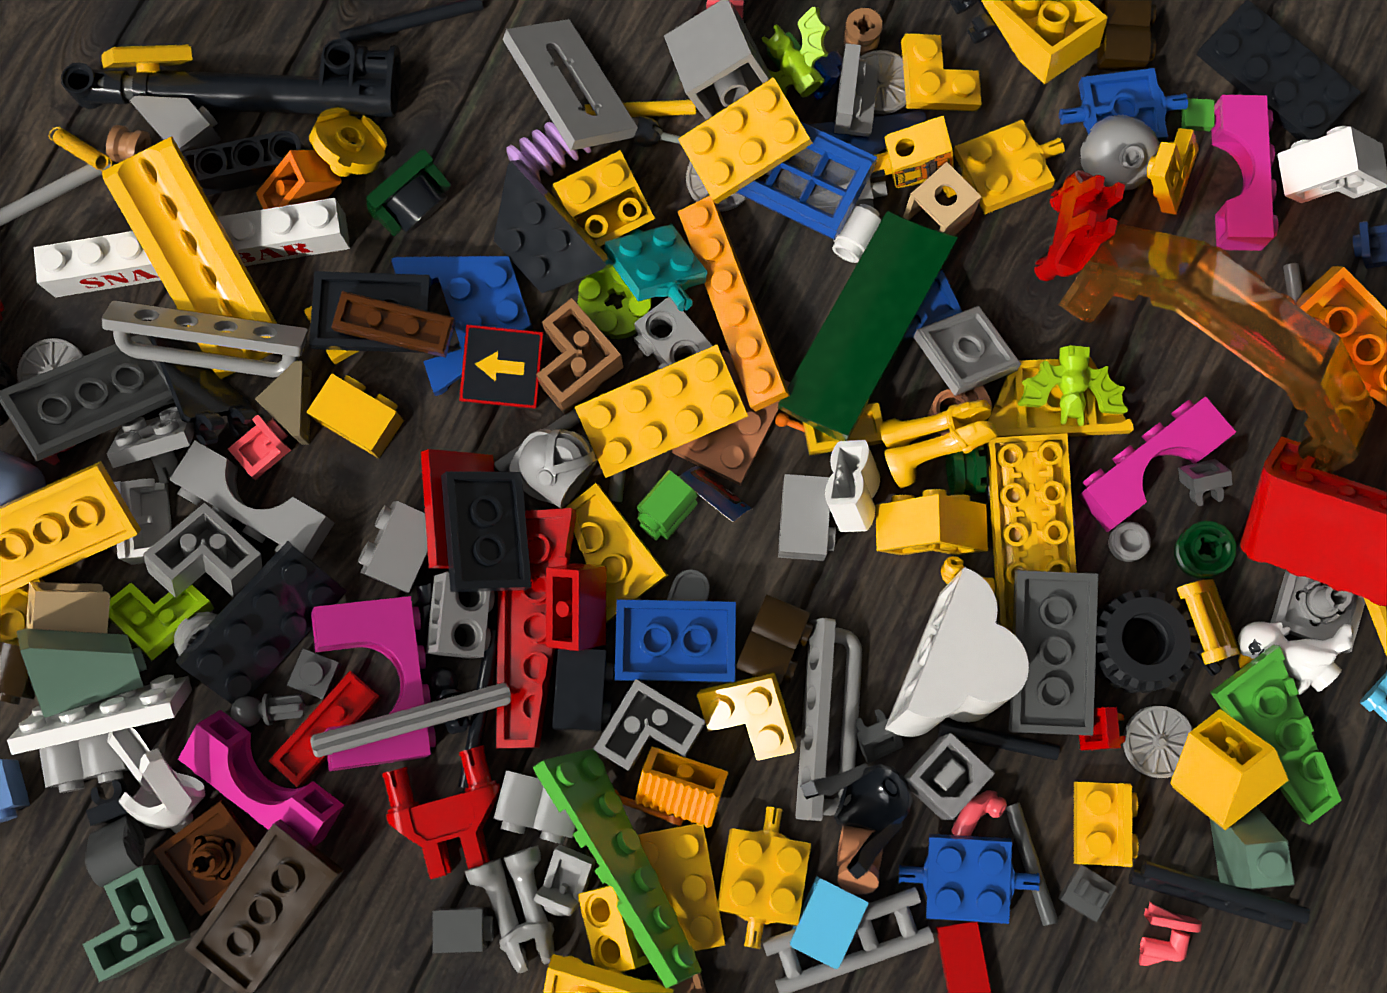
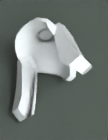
M133 727L109 732L107 742L141 785L133 797L129 796L126 792L119 800L123 808L139 822L156 829L170 828L175 833H178L193 821V814L191 812L205 797V786L196 778L172 770L159 749L156 748L150 751Z

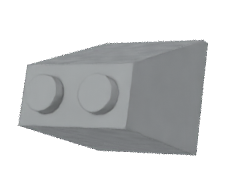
M720 0L664 35L685 93L706 120L772 78L743 19L730 0Z

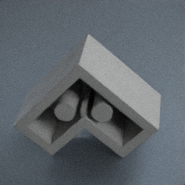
M203 503L143 553L148 573L175 598L205 572L232 597H235L262 569L261 553L206 503Z
M635 679L594 747V750L631 772L651 738L681 756L686 757L706 723L702 718Z

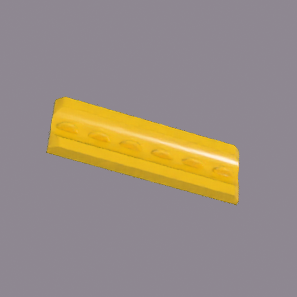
M173 136L102 171L104 182L178 310L277 324ZM198 343L202 352L254 360H261L273 354ZM213 369L220 379L235 373Z
M1067 433L995 437L987 442L998 625L1011 632L1013 631L1015 570L1077 573Z

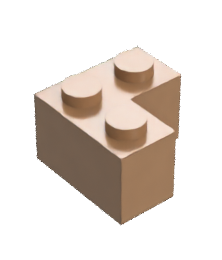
M572 298L542 321L547 337L562 354L536 374L542 389L564 414L568 413L623 368L621 354Z

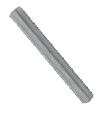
M500 683L315 734L310 740L313 754L315 757L326 756L508 705L511 702L510 689L507 683Z

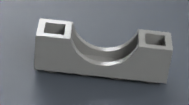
M194 441L169 479L181 487L177 494L197 506L201 500H204L212 505V510L228 524H231L235 518L246 525L242 530L243 533L261 543L264 542L266 537L278 543L274 550L276 552L289 541L312 560L333 527L334 522L294 497L271 509L261 510L247 507L241 500L237 490L238 467L225 457Z

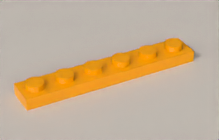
M708 196L678 211L692 252L707 270L706 282L704 284L750 408L756 412L790 396L717 204L712 200L711 196Z

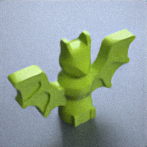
M819 7L810 8L798 21V27L803 40L801 50L794 47L792 39L784 33L778 24L774 25L776 33L770 39L762 37L772 56L780 61V70L778 72L769 70L772 78H775L785 96L788 88L794 85L801 97H807L815 92L824 82V78L814 68V64L819 58L828 56V52L824 47V37L830 27L826 26L821 20Z
M1072 345L1060 348L1059 366H1053L1049 362L1043 361L1040 363L1039 372L1035 377L1026 378L1022 381L1024 393L1018 401L1019 406L1039 408L1046 404L1050 391L1055 385H1058L1063 393L1060 399L1061 424H1066L1067 418H1075L1078 425L1083 426L1084 409L1086 408L1084 392L1087 388L1095 395L1099 411L1102 413L1124 414L1128 411L1122 399L1125 387L1115 384L1110 379L1108 366H1104L1101 369L1090 368L1088 365L1090 347Z

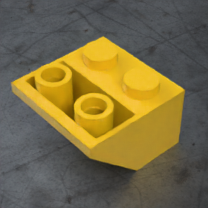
M621 150L552 185L551 190L559 204L599 247L605 245V241L619 238L655 219Z
M1219 709L1189 732L1170 783L1177 792L1220 827L1227 830L1289 781L1276 749L1226 712Z

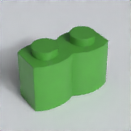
M668 470L638 504L637 509L640 513L637 519L641 522L639 526L655 540H658L660 536L668 540L698 505L696 492L676 474Z

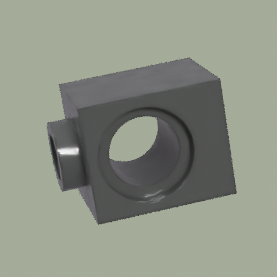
M488 907L439 908L433 910V953L483 952L488 949V941H494L495 921L494 916H488Z

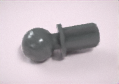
M270 693L263 695L262 702L253 696H243L232 704L231 718L245 728L256 725L261 718H263L266 725H273L275 720L303 717L305 714V701L300 694L272 697Z

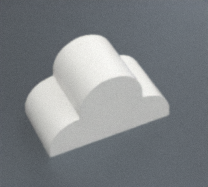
M964 567L940 592L885 727L886 730L900 736L913 737L927 733L947 717L960 722L978 721L1013 698L1025 685L1029 671L1026 651L1020 640L1011 631L995 623L997 619V601L994 592L989 584L974 571Z

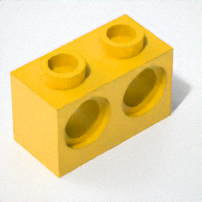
M607 885L578 894L595 966L603 969L614 968L622 972L650 963L636 940L634 932L627 925L616 907L619 897L613 887Z

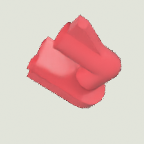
M1150 902L1149 908H1145L1144 913L1150 924L1173 929L1171 930L1170 941L1142 937L1138 963L1148 966L1166 960L1181 962L1187 955L1190 935L1183 931L1201 932L1202 922L1190 916L1172 913Z

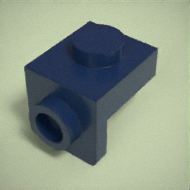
M1368 221L1359 222L1360 234L1353 235L1355 258L1362 257L1366 269L1387 266V225L1369 227Z

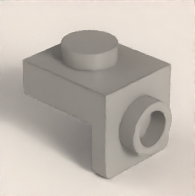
M557 846L554 849L544 884L536 892L534 902L543 905L544 909L551 914L571 916L580 906L578 894L586 892L596 860L565 846Z

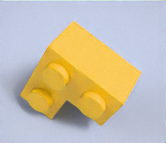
M929 489L922 491L923 497L915 498L913 495H895L891 497V502L876 505L877 551L896 555L928 551L961 555L988 551L986 504L970 501L969 495L947 496L946 490Z

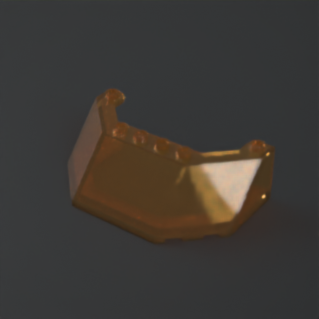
M1119 224L1115 235L1106 240L1087 262L1058 304L1076 318L1085 322H1093L1112 296L1132 301L1138 295L1151 298L1150 301L1153 306L1177 312L1284 389L1295 408L1305 409L1308 419L1304 424L1310 436L1300 441L1299 455L1304 460L1307 456L1316 458L1313 468L1331 474L1353 462L1359 455L1375 404L1341 337L1331 331V327L1324 320L1311 317L1300 309L1293 298L1286 294L1278 293L1266 285L1259 274L1252 270H1245L1232 261L1231 256L1224 249L1211 246L1205 241Z

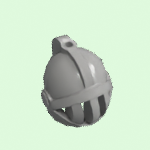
M540 429L529 434L523 441L519 450L515 453L509 468L510 472H521L523 491L538 500L554 504L558 508L563 509L574 501L596 465L597 459L594 450L582 435L566 429L552 431Z

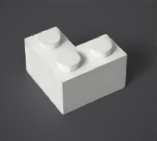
M1350 126L1335 127L1329 130L1326 136L1315 140L1295 142L1291 145V149L1277 154L1284 195L1299 203H1304L1336 191L1354 199L1387 187V165L1383 144Z

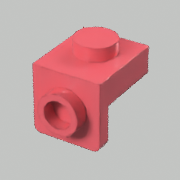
M258 414L252 419L256 426L228 448L235 459L255 480L291 451L283 441L288 435L273 418L266 422Z

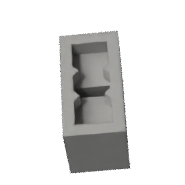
M667 297L634 323L637 335L634 341L647 357L650 354L654 355L661 364L657 367L658 370L676 363L675 359L681 354L688 353L694 355L712 347L685 312L677 309V306L670 297ZM659 325H665L672 332L667 337L658 338L652 334V330Z
M449 572L435 575L426 654L466 659L484 657V651L488 649L491 639L490 629L487 628L488 612L492 610L494 605V591L469 592L471 597L468 607H465L459 601V592H450ZM458 626L462 627L466 632L467 639L463 646L458 645L454 638V632Z

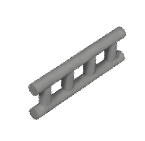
M914 887L868 903L857 928L863 950L844 956L838 969L823 963L802 971L795 949L790 945L791 938L796 929L762 940L767 956L779 952L786 973V977L775 980L778 992L792 993L933 943L934 938L929 926L917 930L909 908L921 903L917 889ZM894 912L902 936L879 944L871 920Z

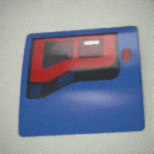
M700 466L692 467L679 476L698 495L732 522L752 509Z

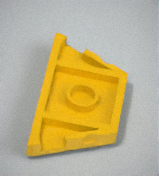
M1089 357V367L1098 369L1091 357ZM1059 359L1020 361L1021 365L1018 370L1006 376L988 419L996 428V437L1067 433L1068 436L1130 434L1134 430L1131 420H1126L1123 414H1109L1099 411L1097 399L1088 388L1084 392L1086 408L1084 409L1083 426H1079L1075 418H1067L1066 424H1061L1060 399L1063 393L1058 385H1055L1050 391L1045 405L1039 408L1019 406L1018 401L1024 393L1022 381L1026 378L1035 377L1039 372L1040 363L1043 361H1047L1053 366H1059Z

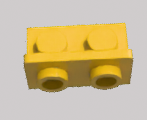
M1074 782V864L1132 867V858H1137L1138 838L1136 834H1132V817L1137 816L1138 798L1137 794L1132 792L1131 784Z

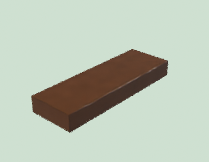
M342 291L331 328L336 332L446 358L456 320L454 317Z

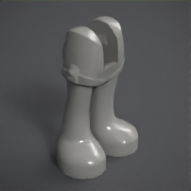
M538 845L504 857L505 864L513 878L526 919L525 923L519 924L501 858L465 871L467 880L471 885L483 887L487 892L495 911L501 939L499 940L500 949L507 953L517 973L529 971L526 951L522 942L535 938L536 948L544 965L549 964L552 954H555L552 937L555 930L553 924L547 920L542 905L534 902L535 894L538 891L534 869L541 861Z

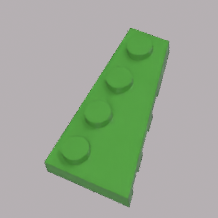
M1272 645L1210 693L1224 712L1276 749L1289 779L1279 789L1301 820L1310 825L1342 800L1323 752L1318 750L1313 738V727L1309 717L1304 715L1297 697L1299 692L1293 678L1289 677L1283 660H1285L1281 647Z

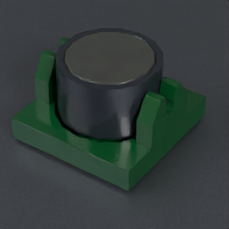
M421 149L366 196L367 209L369 214L376 221H379L394 237L401 232V229L405 234H408L426 221L446 201L447 196L444 193L450 189L451 184L433 164V158L425 149Z

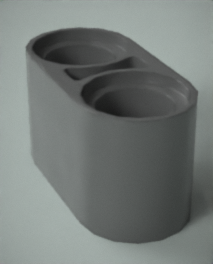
M126 814L90 833L85 854V864L89 875L99 887H104L108 883L143 865L145 838L141 827L134 817Z

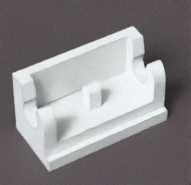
M155 479L114 482L141 528L138 535L117 544L118 559L131 565L145 563L143 553L172 530L168 484L155 483Z

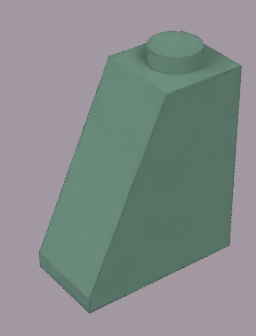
M40 629L16 631L20 651L44 718L144 687L139 672L147 670L141 648H131L128 635Z
M1254 807L1227 830H1224L1210 818L1219 882L1250 889L1295 885L1288 842L1257 807Z

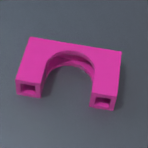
M411 596L313 608L311 617L315 652L359 647L370 648L382 653L393 663L400 680V693L395 707L389 714L431 703L428 684H422L420 669L426 667L425 651L423 645H417L415 630H420L421 628L420 612L418 607H412ZM348 725L328 727L325 732ZM434 726L327 755L329 772L426 758L431 755L430 748L436 746Z

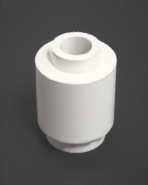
M867 204L854 206L840 234H838L836 240H833L835 242L832 247L834 253L846 261L858 263L882 221L879 218V212Z

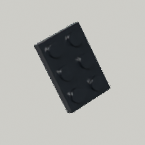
M315 271L309 346L312 349L424 353L336 332L331 326L342 291L430 312L432 284L430 275Z
M446 471L442 474L450 592L512 591L531 588L521 472Z

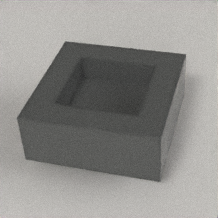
M302 649L287 686L324 700L331 692L342 664Z

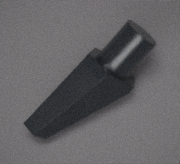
M422 580L415 584L418 601L414 607L419 608L421 628L416 630L417 645L423 646L427 644L433 591L430 580Z

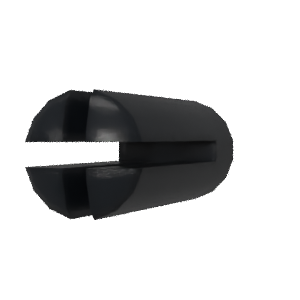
M1198 641L1197 652L1193 654L1211 676L1218 674L1222 670L1221 665L1217 661L1204 664L1201 655L1204 649L1201 641Z

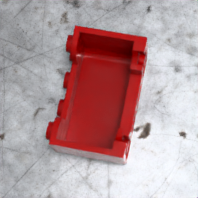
M1281 436L1264 462L1240 542L1241 550L1253 561L1266 562L1285 569L1295 576L1308 577L1327 584L1334 590L1347 591L1369 599L1376 605L1387 606V492L1313 468L1316 458L1307 456L1305 460L1302 459L1299 455L1301 443Z

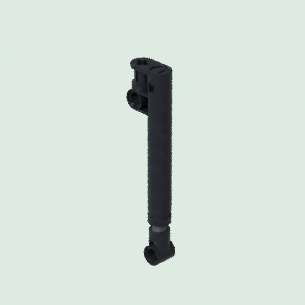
M338 38L329 41L323 48L320 77L169 70L137 73L136 70L134 75L130 76L127 71L91 69V67L84 63L78 62L70 64L63 70L61 84L81 107L86 109H95L102 104L127 105L134 96L188 98L196 109L204 106L207 110L321 114L330 108H344L349 110L350 116L395 117L398 108L401 56L397 45H391L389 51L368 50L367 46H353L349 41ZM342 59H349L344 65H336ZM88 83L85 88L80 89L84 84Z

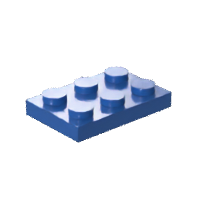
M617 600L615 680L735 682L736 602Z

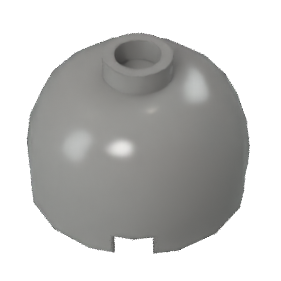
M1127 115L1108 116L1095 123L1090 129L1091 132L1087 136L1086 142H1083L1080 149L1081 165L1084 172L1092 176L1097 174L1104 176V185L1106 187L1113 186L1117 182L1125 184L1124 191L1133 190L1148 181L1147 167L1149 160L1152 156L1157 155L1160 146L1155 132L1142 120Z

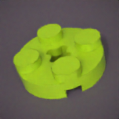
M613 266L588 275L579 284V307L605 336H610L611 339H624L636 334L634 323L647 314L653 306V298L637 301ZM610 294H622L625 297L622 300V307L620 309H616L614 305L606 306L605 302L609 300Z

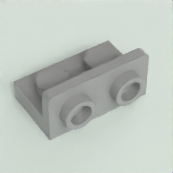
M846 43L841 69L834 133L869 137L873 126L879 67L866 64L865 60H859L861 45Z

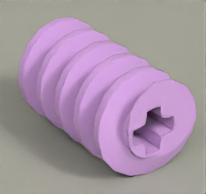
M551 122L544 124L546 136L537 129L532 132L533 143L525 137L519 139L521 151L513 145L506 147L509 160H520L539 182H541L539 173L541 169L550 176L554 174L552 168L554 161L562 168L566 167L564 155L568 154L575 161L579 159L577 150L570 151L558 129ZM591 147L582 148L587 153L591 152Z

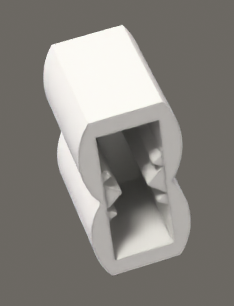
M866 440L839 441L831 454L830 463L833 474L826 484L825 499L840 532L867 531L875 517V505L872 498L879 488L880 474Z

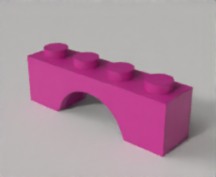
M1221 95L1214 105L1215 125L1211 130L1212 145L1226 151L1236 160L1242 171L1243 188L1239 196L1227 200L1215 214L1216 250L1262 251L1276 237L1278 231V217L1273 215V201L1276 197L1277 186L1276 181L1271 179V166L1274 162L1275 149L1269 142V132L1273 124L1272 110H1268L1267 95Z
M1206 396L1195 405L1190 399L1171 413L1176 420L1167 427H1164L1159 422L1141 436L1146 441L1145 444L1136 451L1129 445L1112 459L1116 464L1114 468L1107 473L1100 468L1082 482L1086 489L1077 497L1106 532L1116 527L1147 502L1143 491V475L1151 459L1164 455H1174L1197 463L1236 433Z
M221 709L197 723L178 758L196 775L202 777L221 792L225 798L234 802L253 817L257 823L269 830L273 823L281 819L313 846H317L325 839L344 807V804L314 781L304 787L290 789L278 786L267 779L258 769L253 759L251 733Z

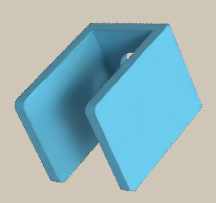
M816 876L801 908L798 926H793L792 930H796L790 941L791 947L834 969H838L869 902Z

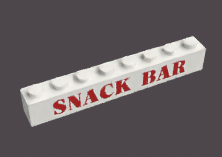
M336 198L218 217L245 266L350 249L346 215ZM133 231L34 247L37 283L55 298L161 280Z

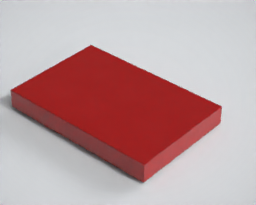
M427 449L421 452L429 568L449 569L441 475L446 471L494 472L493 455Z

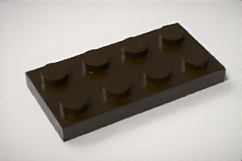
M281 819L276 821L185 950L237 993H256L344 870Z

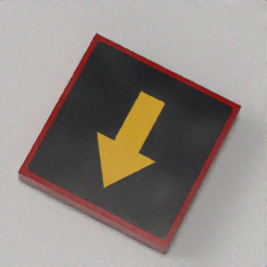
M466 325L459 401L536 409L539 382L536 374L540 372L543 332Z

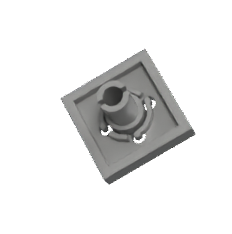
M176 406L160 412L159 417L146 421L144 417L136 418L121 425L122 428L118 431L107 452V456L113 468L150 457L158 474L159 482L162 484L168 483V477L172 476L179 465L173 450L190 446L195 434L194 423L182 421Z
M1286 570L1270 623L1281 622L1283 628L1290 627L1289 634L1293 636L1322 641L1334 637L1339 628L1344 624H1349L1353 628L1352 647L1342 653L1352 652L1365 606L1364 598L1347 591L1334 590L1327 584L1320 586L1321 582L1308 577L1295 576ZM1297 591L1301 592L1299 593V601L1296 599ZM1309 620H1312V622H1313L1314 624H1317V626H1316V627L1312 626V625L1310 624Z

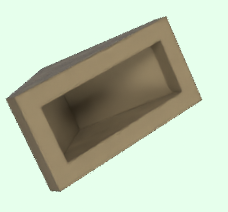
M294 361L255 400L301 445H309L310 415L307 413V410L311 406L312 371L303 361Z

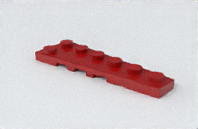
M573 508L525 511L532 587L527 590L498 591L497 684L507 683L511 693V702L508 705L497 707L496 748H540L555 648L546 647V568L569 564L576 523V510Z

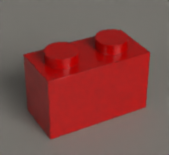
M573 563L546 568V647L581 651L606 645L607 566Z

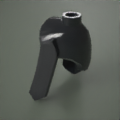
M862 764L843 773L814 779L801 785L806 799L819 795L831 796L844 788L834 815L837 824L876 830L870 834L847 866L848 871L856 880L869 871L884 846L902 828V821L909 814L912 804L911 789L907 780L895 768L882 764L870 767ZM851 795L850 802L846 806L843 805L846 797Z

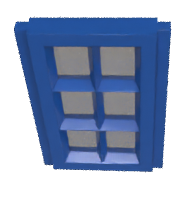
M801 122L813 144L735 193L836 240L869 180L878 158Z

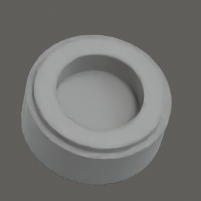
M1124 522L1112 530L1108 539L1111 553L1117 559L1124 562H1133L1142 558L1148 552L1151 543L1148 531L1136 522Z

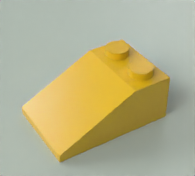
M981 0L1019 61L1044 84L1100 47L1108 18L1089 0Z

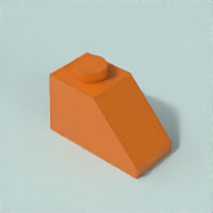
M290 150L259 188L256 195L263 209L324 200L333 193L342 180L340 176L332 172L330 164L324 161L315 150Z

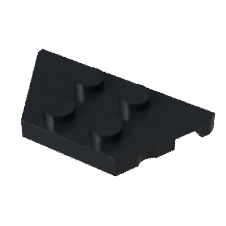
M520 160L509 162L493 240L541 293H546L612 267L614 262Z

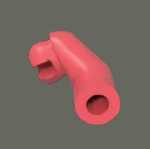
M991 790L973 797L959 813L951 832L955 835L971 836L980 817L987 813L993 818L1001 817L1007 806L1006 800L998 797L997 792Z

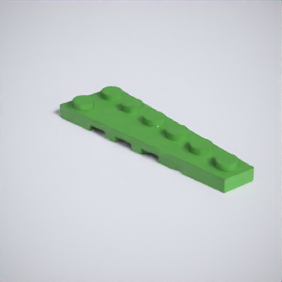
M594 748L546 759L534 766L533 769L559 813L566 810L578 831L573 833L577 843L581 848L587 845L599 864V867L594 871L602 884L605 882L613 887L619 897L616 907L627 925L634 932L636 940L666 989L702 972L695 952L689 945L677 920L676 913L659 883L657 873L652 868L640 843V838L634 831L623 808L622 801L616 794L605 771V766Z

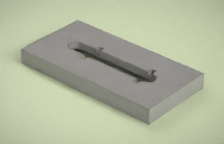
M570 19L506 29L503 37L505 45L570 151L634 138L638 129L637 125ZM547 48H552L558 52L596 113V116L582 111L581 103L558 66H554V60Z

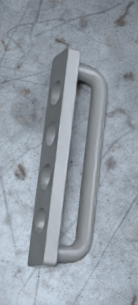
M112 301L102 316V328L113 331L115 344L128 356L267 377H278L294 361H298V357L301 356L307 341V329L302 327L121 301ZM130 333L281 354L282 360L280 362H268L134 342L130 338Z
M820 618L809 622L814 625L808 638L796 802V819L822 821L823 815H835L844 790L843 788L838 791L834 799H824V795L806 799L801 788L802 784L814 779L825 778L834 643L843 644L847 650L839 774L855 768L858 732L856 720L859 717L862 645L855 634L849 630L835 627L836 620L830 618ZM851 795L846 797L843 805L846 806L850 802Z

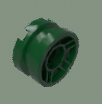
M983 445L966 454L962 451L946 455V474L951 495H963L965 491H971L973 494L985 493L986 483H981V480L987 477L986 457L982 456L978 451L983 450Z
M1202 521L1193 524L1178 537L1174 546V557L1178 566L1185 574L1195 579L1206 580L1219 575L1232 565L1236 556V542L1233 535L1225 526L1213 521ZM1201 544L1210 547V555H1200L1198 553V550L1201 549Z

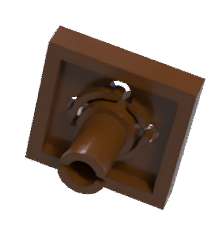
M222 800L153 850V852L201 917L216 906L256 849L257 844L227 803ZM199 835H202L206 838V843L201 846L199 845L203 842V839H197ZM227 839H231L235 842L234 849L232 848L231 842H227L225 845V841ZM230 871V877L228 879H224V877H226L228 872Z

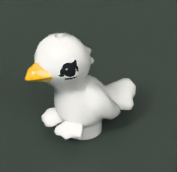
M1252 622L1241 629L1238 636V648L1241 653L1238 659L1240 668H1243L1272 645H1278L1281 647L1285 657L1283 662L1288 675L1296 680L1295 685L1299 692L1298 695H1301L1310 685L1319 692L1332 683L1342 671L1334 663L1336 656L1352 647L1353 628L1349 624H1344L1339 628L1334 637L1323 641L1316 639L1288 641L1284 636L1289 634L1291 628H1283L1281 622Z

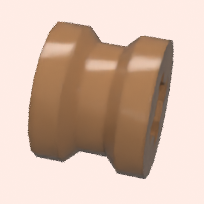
M859 8L849 14L844 31L845 46L846 43L861 45L860 55L874 51L879 44L882 32L880 15L869 8Z
M115 125L107 137L106 154L111 161L119 163L151 147L150 135L146 131L136 130L131 132L126 126Z

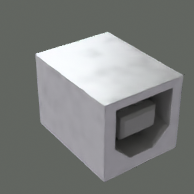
M950 733L939 737L905 774L904 778L907 780L911 791L941 820H953L995 773Z

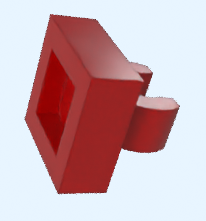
M1117 707L1094 708L1093 735H1079L1080 750L1121 748V743L1126 741V736H1120L1118 721L1124 720V715L1117 713Z

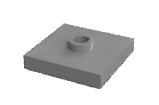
M980 306L917 329L914 335V339L954 396L1014 373L1021 365Z

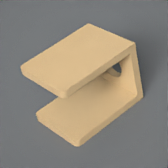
M946 162L910 194L903 218L909 221L923 208L941 226L939 232L955 236L972 220L982 196ZM943 186L950 187L956 192L957 200L954 204L944 206L936 201L935 197L942 191Z
M29 582L26 629L107 634L110 594L103 591V586L99 583Z

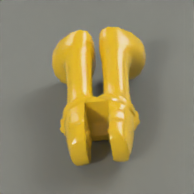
M976 400L950 405L948 410L939 414L913 420L900 421L894 418L882 422L880 428L881 438L888 448L884 450V454L897 485L900 488H904L915 483L917 476L916 467L925 461L962 451L966 454L993 440L997 436L996 428L992 422L985 421L991 415V407L988 401ZM948 429L950 433L909 445L918 438Z

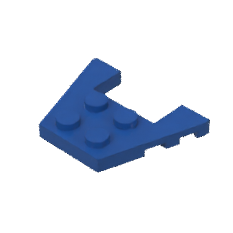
M509 256L395 257L391 259L396 274L430 275L432 279L431 285L440 282L450 315L456 320L455 331L461 349L447 353L446 358L438 356L423 361L435 396L448 390L447 387L462 377L466 325L525 331L533 329Z

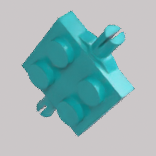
M672 224L647 231H641L637 228L625 234L626 236L605 241L604 252L614 262L613 267L637 301L653 297H670L677 306V309L683 312L684 309L685 311L688 310L693 303L685 290L706 282L707 270Z

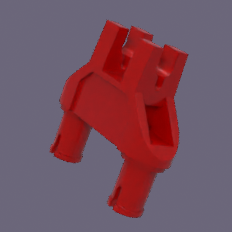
M1075 171L1065 179L1063 187L1051 193L1053 198H1050V204L1055 211L1059 212L1053 243L1049 246L1048 255L1040 258L1035 263L1040 265L1034 268L1035 274L1040 280L1050 281L1056 276L1069 277L1079 272L1090 262L1100 244L1115 235L1118 220L1111 217L1106 220L1108 209L1123 199L1125 184L1117 182L1113 186L1106 187L1104 185V176L1098 174L1092 176L1083 171Z
M484 745L459 752L468 783V788H465V792L421 805L419 801H414L407 767L382 773L391 809L387 810V822L399 833L422 847L430 879L453 872L446 845V840L460 837L468 869L484 865L490 861L483 828L497 802L501 788L500 784L496 783V780H491L484 753Z

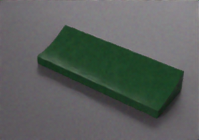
M887 211L787 387L790 396L780 400L778 409L838 441H848L949 259L958 237L923 227Z

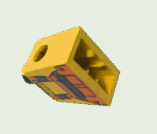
M944 116L886 135L884 138L887 152L874 155L877 156L878 160L870 179L892 174L895 187L902 188L923 183L946 162L954 168L953 150Z

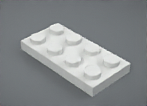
M174 675L161 676L152 680L150 685L47 718L43 717L39 705L32 709L31 715L20 722L17 730L7 739L11 754H19L174 718L192 692L189 677L185 676L175 679Z

